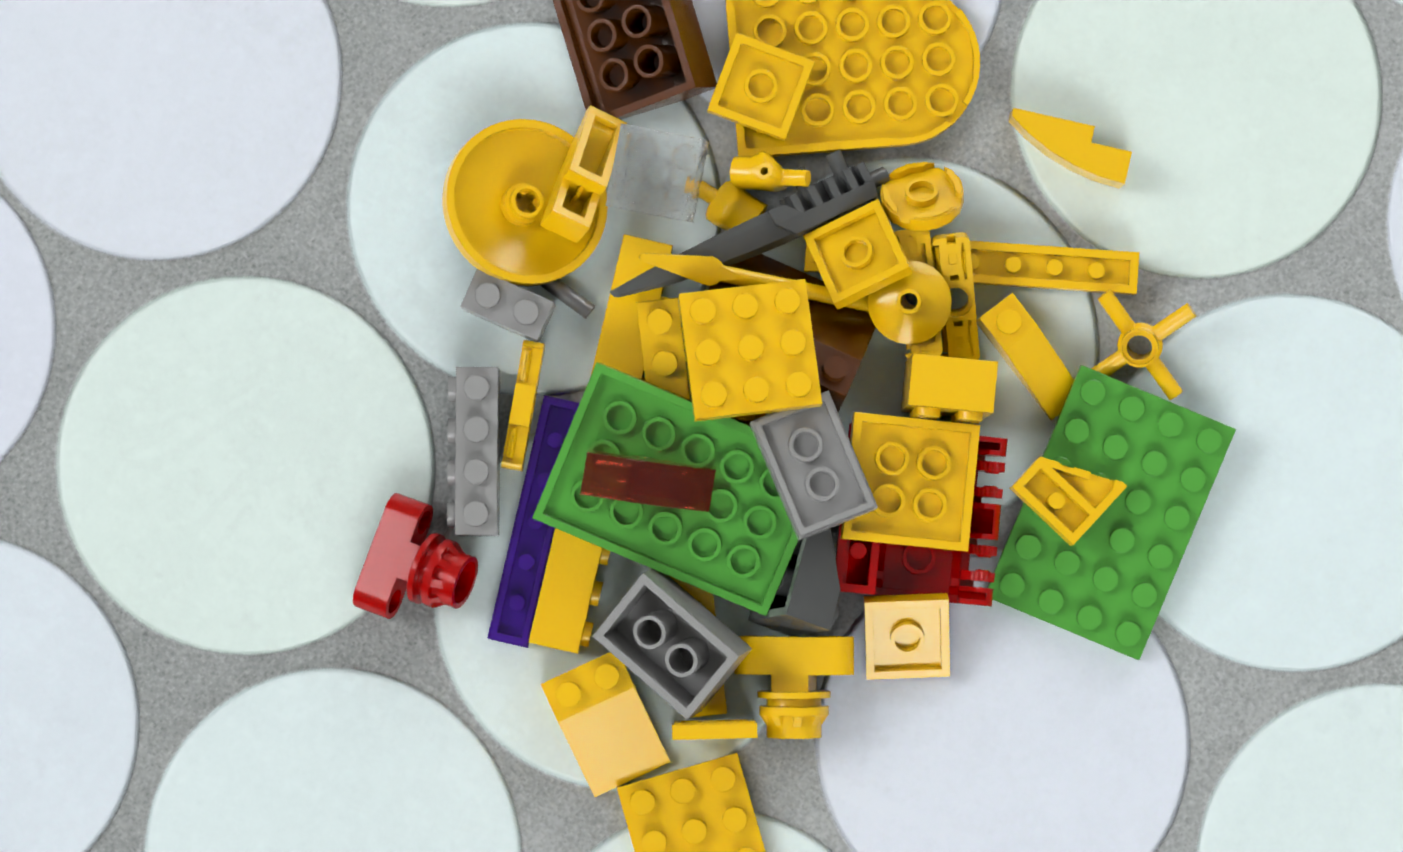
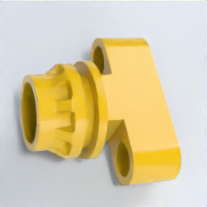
M739 636L752 650L736 668L734 674L771 675V690L757 691V698H766V705L759 706V715L766 724V737L774 739L822 738V724L829 715V706L822 705V699L831 698V691L817 690V675H854V637Z

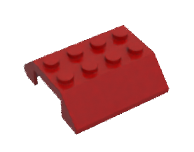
M849 423V430H848V438H849V440H850V435H851V425H852V423ZM979 436L968 552L840 539L842 526L840 524L836 553L840 592L875 596L948 593L949 603L992 607L994 589L973 587L974 581L994 583L995 573L981 569L969 571L970 555L985 558L997 556L998 547L977 545L978 539L998 541L1002 505L981 503L982 498L1002 499L1003 489L987 485L977 487L978 472L988 474L1005 473L1006 463L985 461L986 456L1006 457L1008 439Z

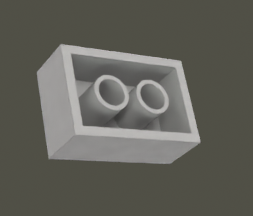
M654 569L642 573L592 636L687 720L705 708L752 650L746 642L669 575Z

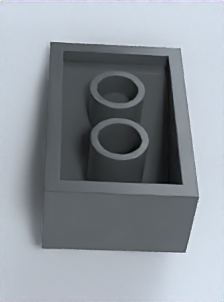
M831 528L797 542L767 616L751 610L748 621L789 636L830 631L839 614V604L837 602L840 594Z

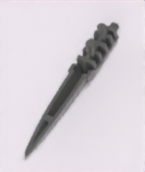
M841 150L835 151L825 156L833 176L816 184H813L811 181L808 187L796 186L798 192L779 200L780 206L720 233L679 255L713 256L719 259L725 266H731L799 238L875 201L878 197L876 188L890 181L889 174L884 167L869 173L864 161L849 168ZM803 166L796 170H806V168ZM655 266L611 290L610 293L614 297H623L688 280V278Z

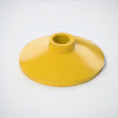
M908 260L913 274L868 295V311L875 327L888 339L901 344H918L933 338L943 329L950 316L952 298L947 282L936 269L923 262ZM906 294H913L917 298V305L911 310L904 309L901 305V299Z

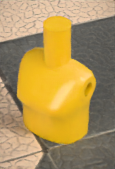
M760 152L752 157L735 156L730 166V180L735 187L740 189L780 192L786 190L788 186L808 187L811 182L809 170L783 169L778 161L766 152Z
M697 177L689 189V192L709 203L705 213L706 219L726 231L765 213L768 208L767 204L753 197L745 189L735 187L731 180L726 181L717 190Z

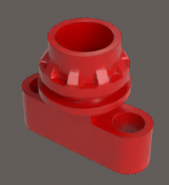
M394 493L385 506L353 593V605L391 619L399 610L407 589V597L413 603H423L431 608L447 605L458 609L466 602L474 587L478 573V560L476 557L466 554L456 541L446 540L445 536L433 533L426 538L433 518L432 505L400 493Z

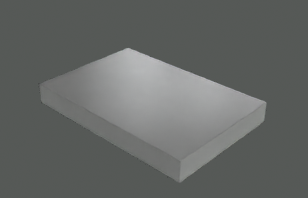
M829 390L821 393V407L773 412L749 423L798 541L878 508Z

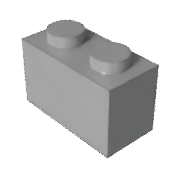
M477 269L460 307L467 313L526 339L540 342L556 306L549 299L508 281L492 277Z

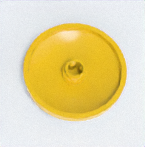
M532 119L507 120L480 131L462 146L455 155L448 168L443 185V214L454 244L475 268L492 277L508 281L517 286H537L551 283L568 275L581 266L593 253L602 237L607 220L606 189L600 195L590 229L578 243L540 226L555 182L574 139L572 135L552 124Z

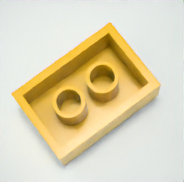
M913 353L905 362L901 412L910 413L909 418L937 420L940 416L951 417V422L979 424V422H982L994 413L998 362Z

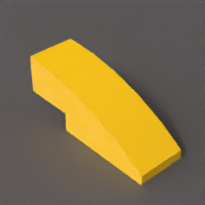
M591 105L588 107L555 182L540 224L541 227L575 243H578L590 229L600 195L608 186L626 129V122Z
M1013 108L1010 112L1008 122L1029 143L1048 158L1092 181L1118 189L1125 184L1132 152L1092 143L1095 126L1018 108Z

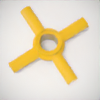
M1111 289L1097 298L1121 334L1117 343L1118 350L1091 369L1110 376L1126 364L1138 368L1146 367L1169 400L1180 395L1183 392L1182 388L1159 357L1163 349V339L1197 317L1192 307L1186 303L1152 326L1143 322L1134 323ZM1134 336H1144L1151 342L1152 349L1148 353L1137 354L1130 349L1128 342Z

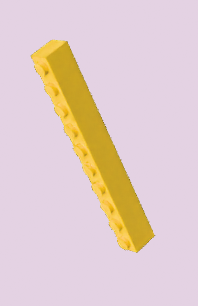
M624 234L611 290L655 267L642 262L639 259L641 253L672 254L673 245ZM664 287L623 297H614L610 293L592 372L596 363L600 362L645 381V377H643L644 365L636 302L668 299V297L662 296ZM555 528L529 643L579 654L580 646L589 647L594 623L586 620L590 605L598 606L603 582L596 580L600 564L608 565L611 551Z

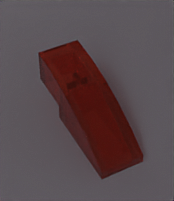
M589 449L586 456L580 494L647 505L709 512L716 469Z

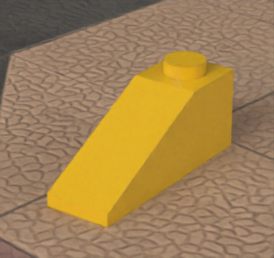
M1012 292L978 318L977 325L1048 418L1053 420L1060 414L1074 379L1039 326Z

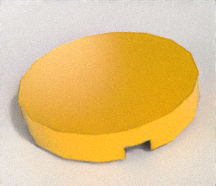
M917 162L906 164L893 170L889 174L890 181L884 185L882 184L880 197L885 213L892 223L904 229L916 231L938 229L951 223L960 214L964 203L961 179L953 170L945 166L944 170L934 168V163Z

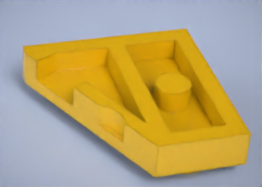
M1040 456L1009 489L1065 542L1072 546L1125 490L1127 485L1122 481L1103 478L1091 474L1089 471L1061 465L1060 462Z

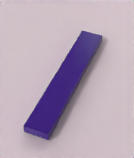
M544 395L487 639L529 648V637L555 531L554 527L532 519L580 403Z

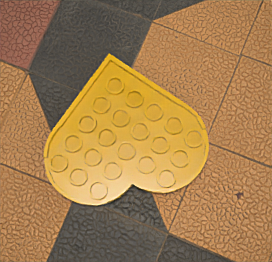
M725 0L729 50L737 32L815 61L786 140L782 141L735 123L738 156L752 157L760 152H766L773 157L827 153L838 150L853 151L903 147L919 144L935 138L950 128L966 110L976 90L980 73L978 41L966 15L950 0Z

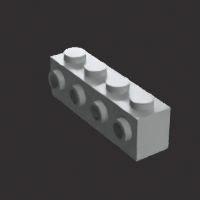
M456 367V377H448V401L456 402V418H448V443H455V460H448L447 482L448 485H455V502L447 503V527H455L456 536H499L500 369L498 367Z

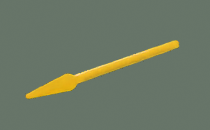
M641 253L639 255V259L642 262L706 286H713L719 282L748 286L793 280L725 266L719 259L713 256ZM806 282L808 300L834 305L826 286ZM868 296L845 307L869 312Z

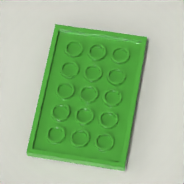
M596 363L532 519L767 616L798 539L750 425L732 417L694 422L691 400L603 363Z
M1080 365L1042 457L1060 462L1061 465L1071 468L1077 467L1089 471L1091 474L1103 478L1122 481L1127 487L1072 546L1065 542L1023 502L993 572L995 573L994 583L989 582L987 588L994 589L993 600L1136 660H1140L1236 429Z

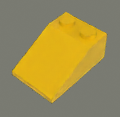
M611 652L541 684L594 797L670 763V759L627 667Z

